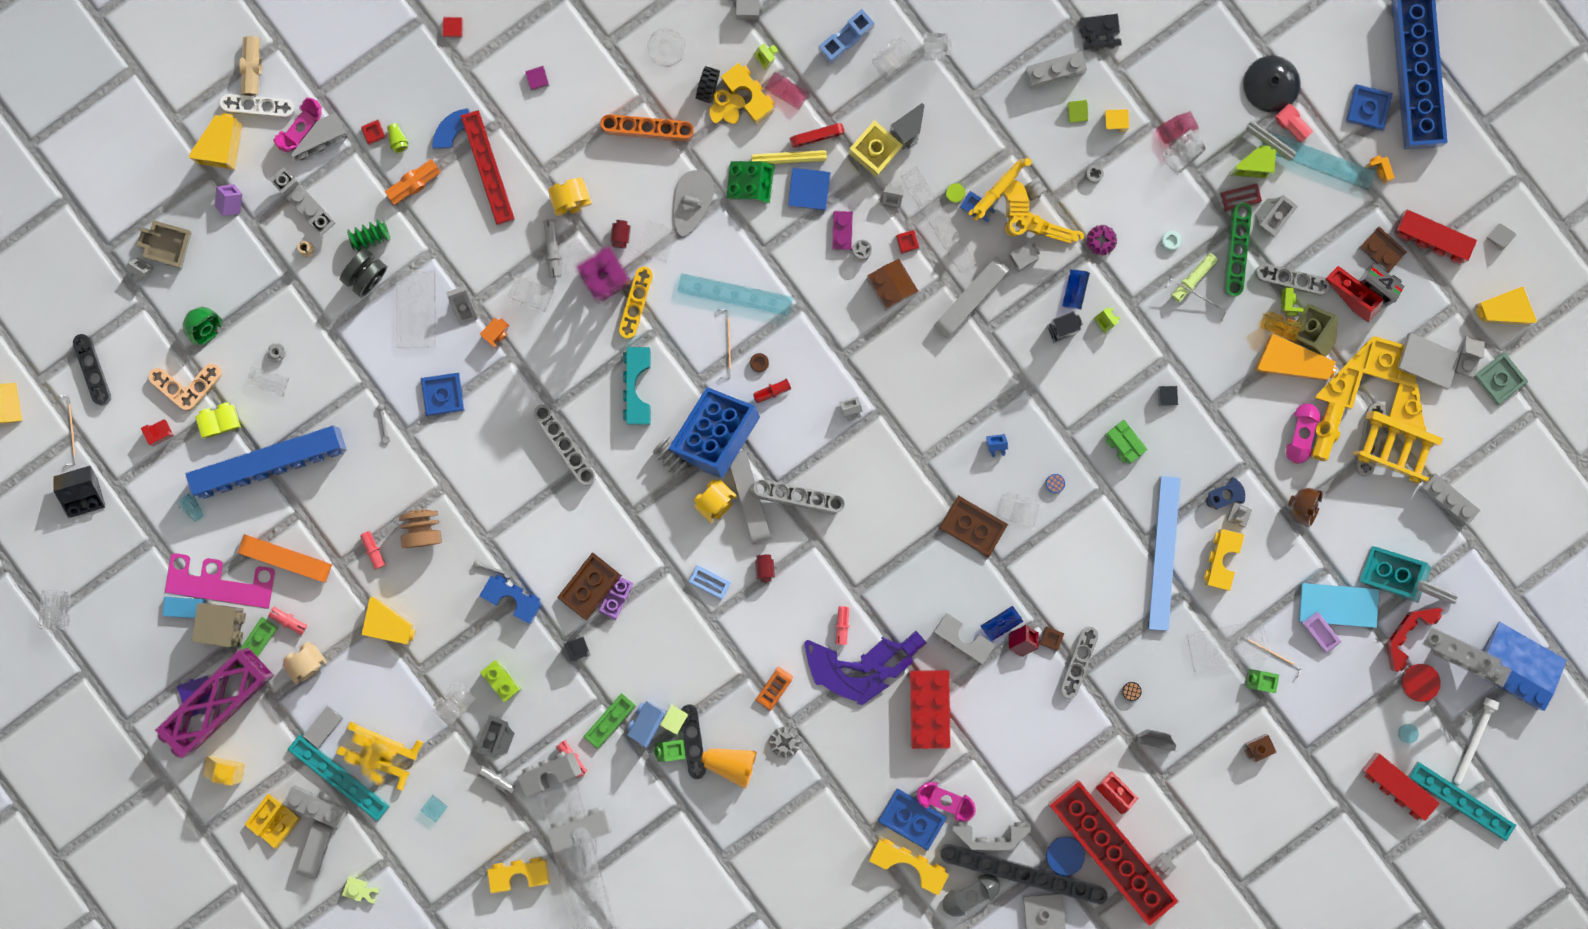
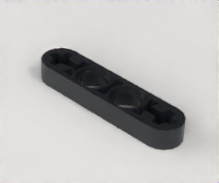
M78 334L73 339V347L91 398L98 405H106L111 400V394L93 342L89 336ZM81 338L87 340L84 346L86 350H91L90 352H85L84 348L78 345L81 342ZM91 355L94 362L91 366H86L84 358ZM94 373L100 376V381L97 384H92L90 381V377ZM103 385V388L99 389L101 393L106 395L105 397H103L104 401L97 399V397L100 396L99 391L97 389L93 390V388H97Z
M687 704L681 710L685 712L690 707V710L695 712L691 716L692 721L696 720L697 723L687 725L683 723L682 725L688 772L692 778L701 779L706 773L704 763L698 762V767L703 769L699 776H696V773H692L695 763H690V760L702 759L704 753L697 708L692 704ZM688 727H695L697 729L695 737L690 738L687 736L686 730ZM691 746L699 747L700 754L693 757L689 754Z

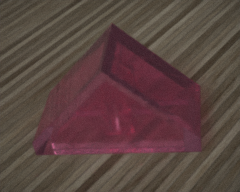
M1191 111L1173 117L1156 129L1164 145L1199 127Z

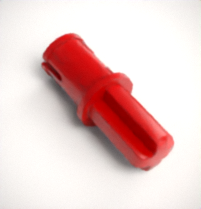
M786 378L754 392L753 397L756 403H760L771 397L776 398L777 395L791 390V386Z

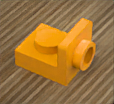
M1380 155L1369 159L1370 162L1366 165V168L1377 166V175L1380 180L1382 179L1383 184L1395 178L1388 157L1381 158Z

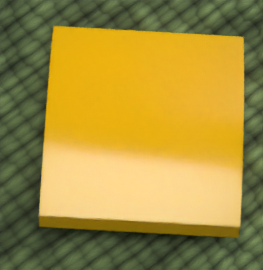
M267 794L244 825L257 836L262 837L274 849H278L301 818L278 799Z

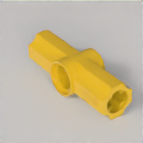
M1333 402L1328 403L1323 420L1316 427L1318 436L1311 454L1312 458L1323 462L1328 461L1333 443L1340 437L1338 428L1345 410L1344 406Z

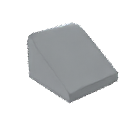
M1499 223L1487 238L1502 250L1507 247L1517 234Z

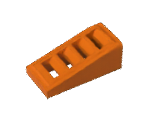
M778 666L755 700L771 711L792 682L793 676ZM778 675L779 677H781L782 679H784L786 682H783L782 680H780V679L777 678L776 676ZM774 681L775 683H777L778 685H780L782 688L779 689V688L776 687L774 684H772V682ZM770 688L771 690H773L774 692H776L777 695L775 696L773 693H771V692L768 691L767 689ZM763 695H767L768 697L773 699V701L770 702L769 700L764 698Z

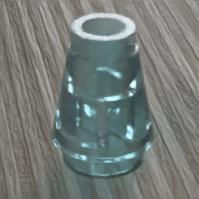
M190 493L177 502L178 508L195 522L204 516L195 497H192Z

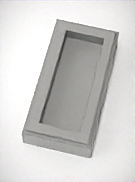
M327 706L303 737L319 748L343 717Z

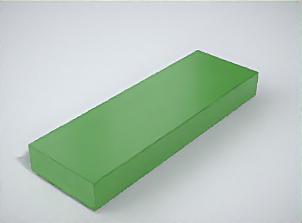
M261 617L240 649L249 647L259 657L278 627L264 617ZM240 662L234 669L243 668L244 666Z
M621 693L583 737L598 749L636 705Z

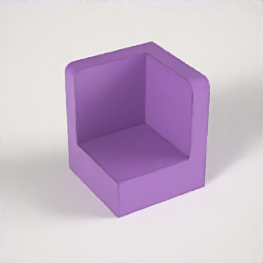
M234 184L217 186L215 196L216 209L222 216L239 214L242 203V193Z

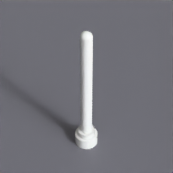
M1486 697L1483 702V709L1485 710L1454 779L1456 785L1462 783L1490 716L1500 706V703Z

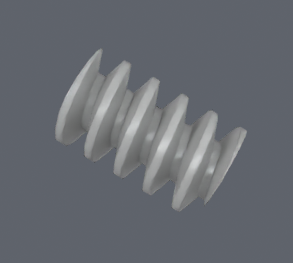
M668 436L655 447L652 453H660L657 459H665L662 463L663 466L670 465L667 472L674 471L671 476L672 478L681 477L693 465L687 467L688 461L682 460L680 456L668 449L672 443H668L670 438Z

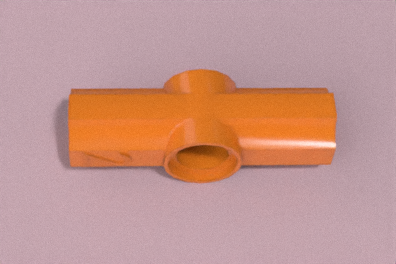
M430 159L416 170L413 169L404 174L399 182L384 192L395 206L409 195H414L421 191L425 184L441 174V171L433 160Z

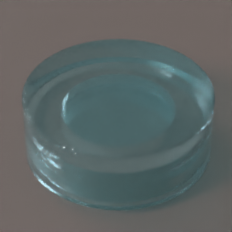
M1404 724L1399 728L1398 736L1405 743H1413L1418 739L1419 731L1412 724Z

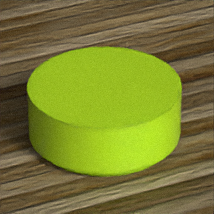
M953 183L947 188L946 197L950 202L959 203L964 199L965 189L961 184Z

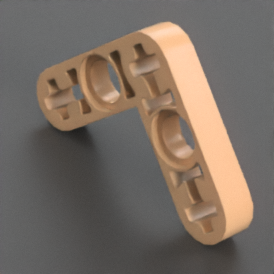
M215 364L206 365L187 388L183 387L161 368L152 369L149 373V380L180 408L189 411L194 409L222 376V370ZM216 368V376H210L208 378V380L211 381L210 384H208L206 380L201 379L202 376L207 378L210 375V372L208 371L209 369L214 370ZM155 373H162L161 378L167 382L164 384L159 380L155 381ZM203 382L205 385L204 391L196 392V383ZM176 384L178 387L177 393L169 394V385ZM190 390L192 391L193 394L198 395L197 398H195V397L193 396V397L190 399V403H191L190 406H189V405H185V406H184V403H185V402H184L183 399H184V398H190L191 395H192V394L189 393Z

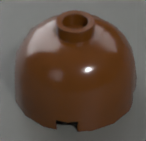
M1303 488L1295 496L1292 495L1288 506L1291 507L1292 518L1301 525L1312 526L1320 509L1318 505L1319 502H1322L1323 491Z

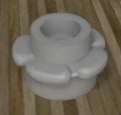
M274 343L268 347L267 356L273 362H279L285 358L286 351L282 344Z

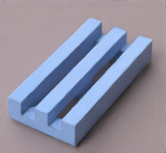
M698 565L688 581L722 600L731 582ZM698 571H701L725 583V587H722L708 580L707 578L697 574ZM696 577L716 587L722 593L719 594L694 581V578Z

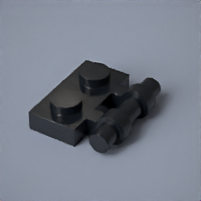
M1118 14L1079 19L1081 38H1089L1090 42L1083 43V50L1091 49V51H1097L1098 48L1108 47V49H1114L1115 46H1122L1121 38H1113L1114 34L1120 33ZM1106 35L1107 40H1096L1097 36Z

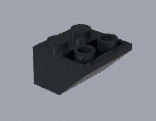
M91 465L53 476V492L68 518L105 508L99 481Z

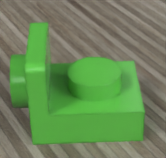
M1250 669L1246 687L1276 694L1279 674Z
M684 740L656 742L654 755L657 761L666 762L686 759Z

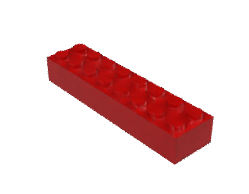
M1076 779L1048 803L1049 807L1148 926H1151L1179 902L1079 780Z

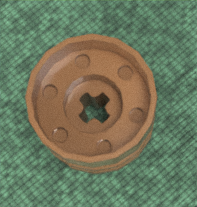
M414 510L398 516V521L407 520V524L399 525V528L408 529L409 532L400 536L402 549L442 543L441 531L432 530L431 526L440 523L439 520H430V517L439 516L437 510Z

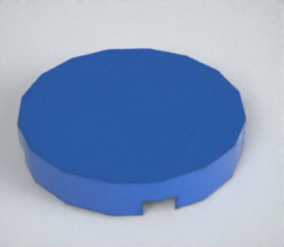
M1062 836L1052 841L1047 849L1046 859L1054 872L1060 875H1072L1082 868L1085 862V852L1083 846L1072 837Z

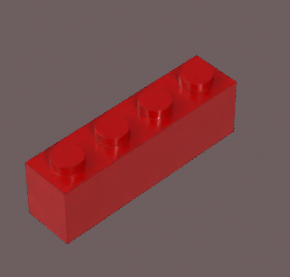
M1408 209L1402 212L1394 231L1395 234H1398V238L1405 241H1414L1416 246L1423 249L1430 248L1438 256L1443 257L1446 255L1451 258L1452 262L1457 264L1469 261L1477 242L1472 237Z
M1375 752L1361 770L1365 773L1364 777L1372 784L1376 782L1380 785L1379 790L1387 796L1389 794L1395 798L1394 802L1401 808L1406 807L1410 810L1408 814L1417 821L1419 819L1426 821L1440 804L1380 753Z

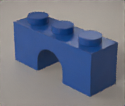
M496 575V577L490 576L479 596L494 605H499L503 597L512 596L517 602V608L513 615L528 624H532L543 605L539 602L540 598L531 593L529 596L522 593L524 589L515 584L513 586L506 584L507 580L499 575Z

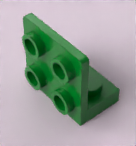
M731 161L726 198L770 203L774 166L763 161Z

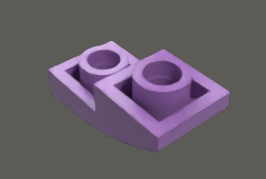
M620 578L605 597L599 613L617 620L633 583Z

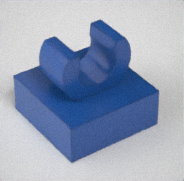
M1005 434L986 436L991 456L995 457V451L1000 450L1002 456H1005V450H1008Z

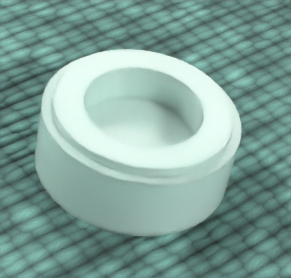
M1169 231L1163 235L1161 244L1168 251L1176 250L1181 244V237L1177 232Z

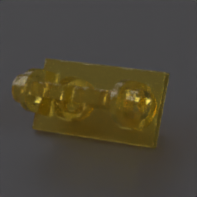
M1272 311L1263 314L1260 328L1297 341L1298 333L1301 332L1303 325H1300V322L1288 318L1284 322L1282 321L1283 316Z

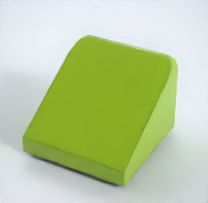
M1087 100L1070 101L1067 103L1069 123L1088 121Z

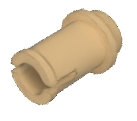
M301 241V244L298 243L297 249L302 256L309 257L314 253V246L310 242Z

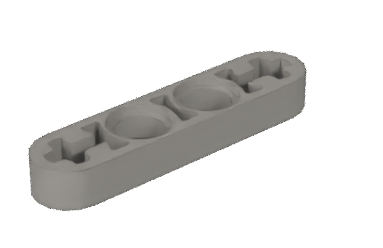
M1262 264L1255 271L1256 278L1262 282L1294 288L1295 290L1315 295H1323L1330 288V284L1324 277L1271 264ZM1267 268L1269 273H1273L1276 270L1274 280H1271L1272 275H1266L1264 278L1260 270ZM1280 272L1287 273V282H1281L1278 279ZM1298 277L1306 278L1307 284L1305 287H1300L1297 284ZM1311 279H1313L1312 283L1318 284L1321 281L1325 288L1319 291L1317 286H1311V289H1309Z
M1381 403L1371 404L1367 409V412L1378 407L1381 414L1386 415V408ZM1365 419L1359 451H1363L1369 435L1368 427L1371 425V422ZM1383 426L1379 427L1373 444L1374 451L1371 455L1376 457L1378 455ZM1357 457L1356 472L1361 476L1371 475L1376 464L1372 462L1367 463L1370 469L1364 473L1360 466L1365 463L1359 461Z
M1085 627L1079 635L1060 688L1062 695L1066 698L1075 697L1080 689L1098 640V631L1093 627ZM1092 630L1094 638H1090L1088 644H1092L1091 648L1087 645H1080L1081 641L1086 642L1087 637L1084 633ZM1080 648H1085L1088 651V656L1085 659H1081L1077 655ZM1073 666L1081 668L1080 676H1072L1071 668ZM1068 676L1073 680H1078L1077 684L1073 682L1072 688L1075 690L1073 693L1070 692L1069 695L1064 690V687L1069 686L1071 682L1067 681Z

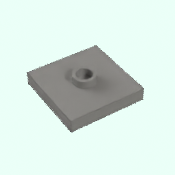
M1062 894L1023 896L1026 929H1065Z

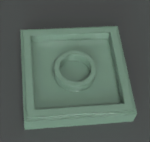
M1502 352L1474 376L1497 406L1528 382L1505 352Z

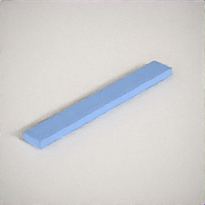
M1160 476L1148 629L1166 631L1169 629L1180 478Z

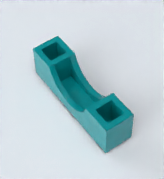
M627 347V352H623V363H627V371H623V382H627V390H623V402H627V409H623V421H627V425H651V406L639 399L635 388L639 375L651 368L650 347Z

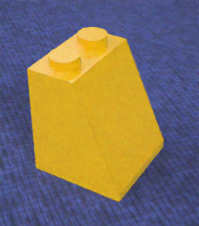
M221 113V116L215 115L190 152L189 158L199 165L235 170L242 124L236 118H233L231 114Z

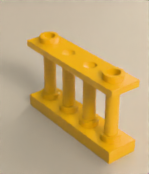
M1367 412L1365 419L1371 421L1370 424L1372 425L1363 451H1353L1352 455L1357 456L1361 462L1368 464L1372 462L1410 477L1409 481L1417 484L1428 482L1429 478L1421 475L1430 448L1441 446L1443 438L1379 412ZM1384 426L1388 428L1387 431L1389 433L1381 456L1378 458L1370 453L1379 427ZM1402 433L1405 435L1404 438L1406 440L1396 465L1387 460L1396 434ZM1417 439L1422 441L1423 447L1413 472L1404 467L1413 441Z

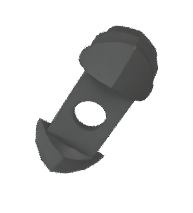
M979 875V881L956 894L954 891H950L943 899L944 911L954 917L964 916V911L987 899L992 901L999 893V880L993 875ZM971 890L975 891L978 895L977 899L973 902L968 901L966 898L967 892Z

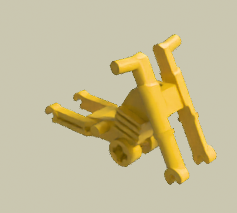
M1030 158L1016 161L994 186L985 192L986 195L968 212V216L976 214L973 218L974 221L982 218L990 206L997 199H1000L1002 194L1006 200V218L1009 220L1004 226L1005 233L1008 236L1016 237L1028 231L1068 244L1072 241L1076 242L1079 239H1084V234L1081 231H1073L1051 224L1039 215L1036 216L1029 212V199L1026 189L1021 182L1014 179L1023 167L1031 165L1032 160ZM1014 223H1016V227H1019L1018 231H1015V227H1012Z
M350 721L347 729L355 732L351 741L363 747L361 753L343 746H339L336 753L344 756L343 760L353 765L360 766L362 764L361 773L367 775L370 780L376 781L378 784L382 783L384 777L378 774L375 769L389 775L398 776L399 780L396 789L403 791L410 772L392 765L390 760L397 753L416 760L417 754L424 742L417 739L412 749L404 747V744Z

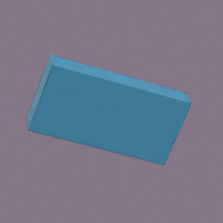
M164 597L163 616L195 618L197 603H204V599Z

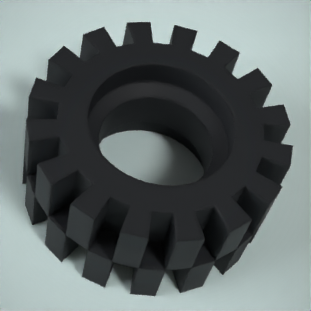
M708 66L704 67L695 99L711 103L720 70Z

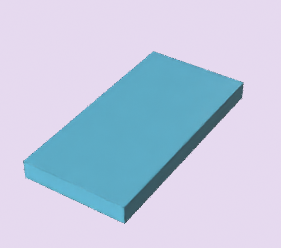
M1301 583L1299 621H1305L1318 611L1327 624L1377 628L1379 589Z

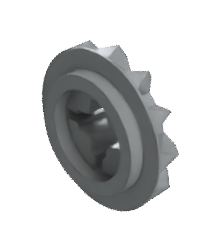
M791 727L777 728L770 737L772 751L780 757L793 756L800 747L799 734ZM780 735L785 739L792 737L788 743L790 749L785 745L778 747L782 742Z

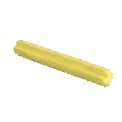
M825 150L753 154L751 156V161H763L768 164L820 162L827 159Z

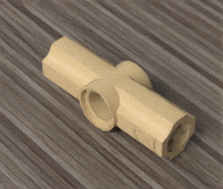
M243 37L242 57L239 64L240 73L242 74V95H259V75L262 73V60L260 58L261 41L259 37Z

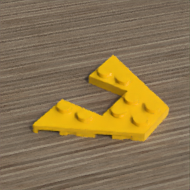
M1372 336L1314 397V399L1328 403H1337L1345 408L1353 409L1362 374L1397 383L1398 386L1389 417L1426 431L1416 378L1397 369L1404 347L1400 343Z

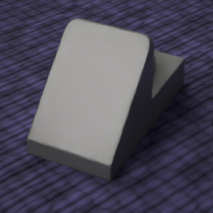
M465 286L446 292L460 325L478 319L470 294Z
M1465 336L1455 373L1474 378L1479 361L1484 358V341Z

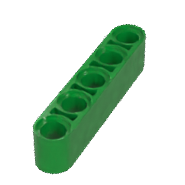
M1247 203L1235 205L1231 212L1223 287L1225 294L1230 297L1239 296L1244 290L1252 208ZM1239 207L1245 208L1246 215L1244 217L1238 215L1237 210ZM1237 226L1243 227L1244 234L1242 236L1236 234L1235 229ZM1235 245L1241 246L1242 253L1240 255L1234 253L1233 248ZM1233 264L1239 265L1240 272L1238 274L1232 272L1231 267ZM1231 283L1237 284L1238 290L1236 293H1232L1229 290Z

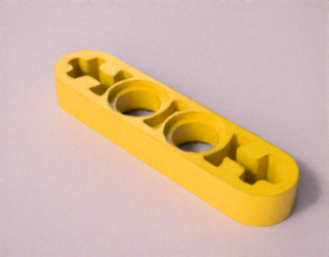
M640 267L635 273L619 327L620 335L625 339L633 338L638 330L653 279L652 271L648 267ZM647 271V275H649V278L644 280V285L647 284L646 288L642 285H636V282L641 283L642 278L639 274ZM638 288L644 291V296L641 299H636L633 295V292ZM629 308H638L639 314L636 317H630L628 315ZM626 318L636 321V324L631 323L633 333L625 335V331H623V328H627L629 323L625 321Z

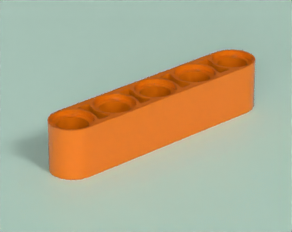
M613 114L603 116L600 121L603 132L609 135L684 142L690 141L694 136L693 126L687 121ZM608 120L615 122L611 129L604 127ZM631 122L634 126L631 130H625L623 128L624 124ZM645 124H651L653 126L650 132H644L642 130ZM664 126L672 128L668 134L662 133L661 129ZM684 127H687L691 130L690 134L687 136H684L680 133L681 129Z
M243 534L237 551L239 554L325 583L332 564L245 534Z

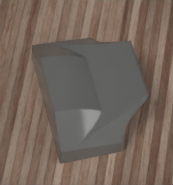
M489 715L476 752L493 759L499 754L508 753L515 734L510 729L508 722Z
M1146 729L1136 735L1135 743L1176 750V744L1170 734Z

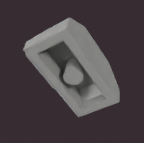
M1284 195L1278 198H1267L1255 215L1259 220V226L1272 237H1275L1298 206Z

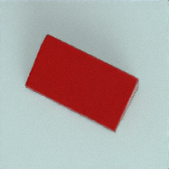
M1112 771L1095 787L1120 814L1129 811L1139 799Z

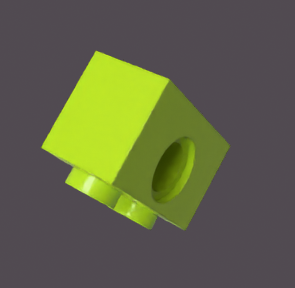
M494 660L480 672L504 702H507L521 690L520 686L498 660Z

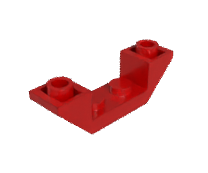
M1429 608L1410 611L1406 614L1386 642L1390 669L1393 672L1403 671L1408 664L1407 659L1409 656L1397 647L1404 644L1408 631H1412L1417 626L1418 621L1416 620L1419 619L1426 625L1437 624L1442 617L1441 612L1443 609Z

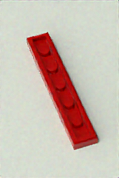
M479 110L461 115L496 225L515 220Z

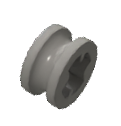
M1092 165L1086 171V178L1091 183L1099 182L1104 176V171L1099 165ZM1092 169H1094L1095 172L1099 171V178L1096 179L1094 176H1090V174L1092 173Z

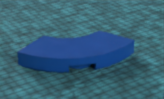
M469 108L457 110L442 120L433 137V149L452 148L457 134L465 130L461 115L469 113Z

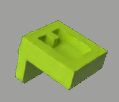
M1294 288L1282 290L1281 313H1286V316L1297 317L1304 310V308L1293 307L1296 303V293H1293Z

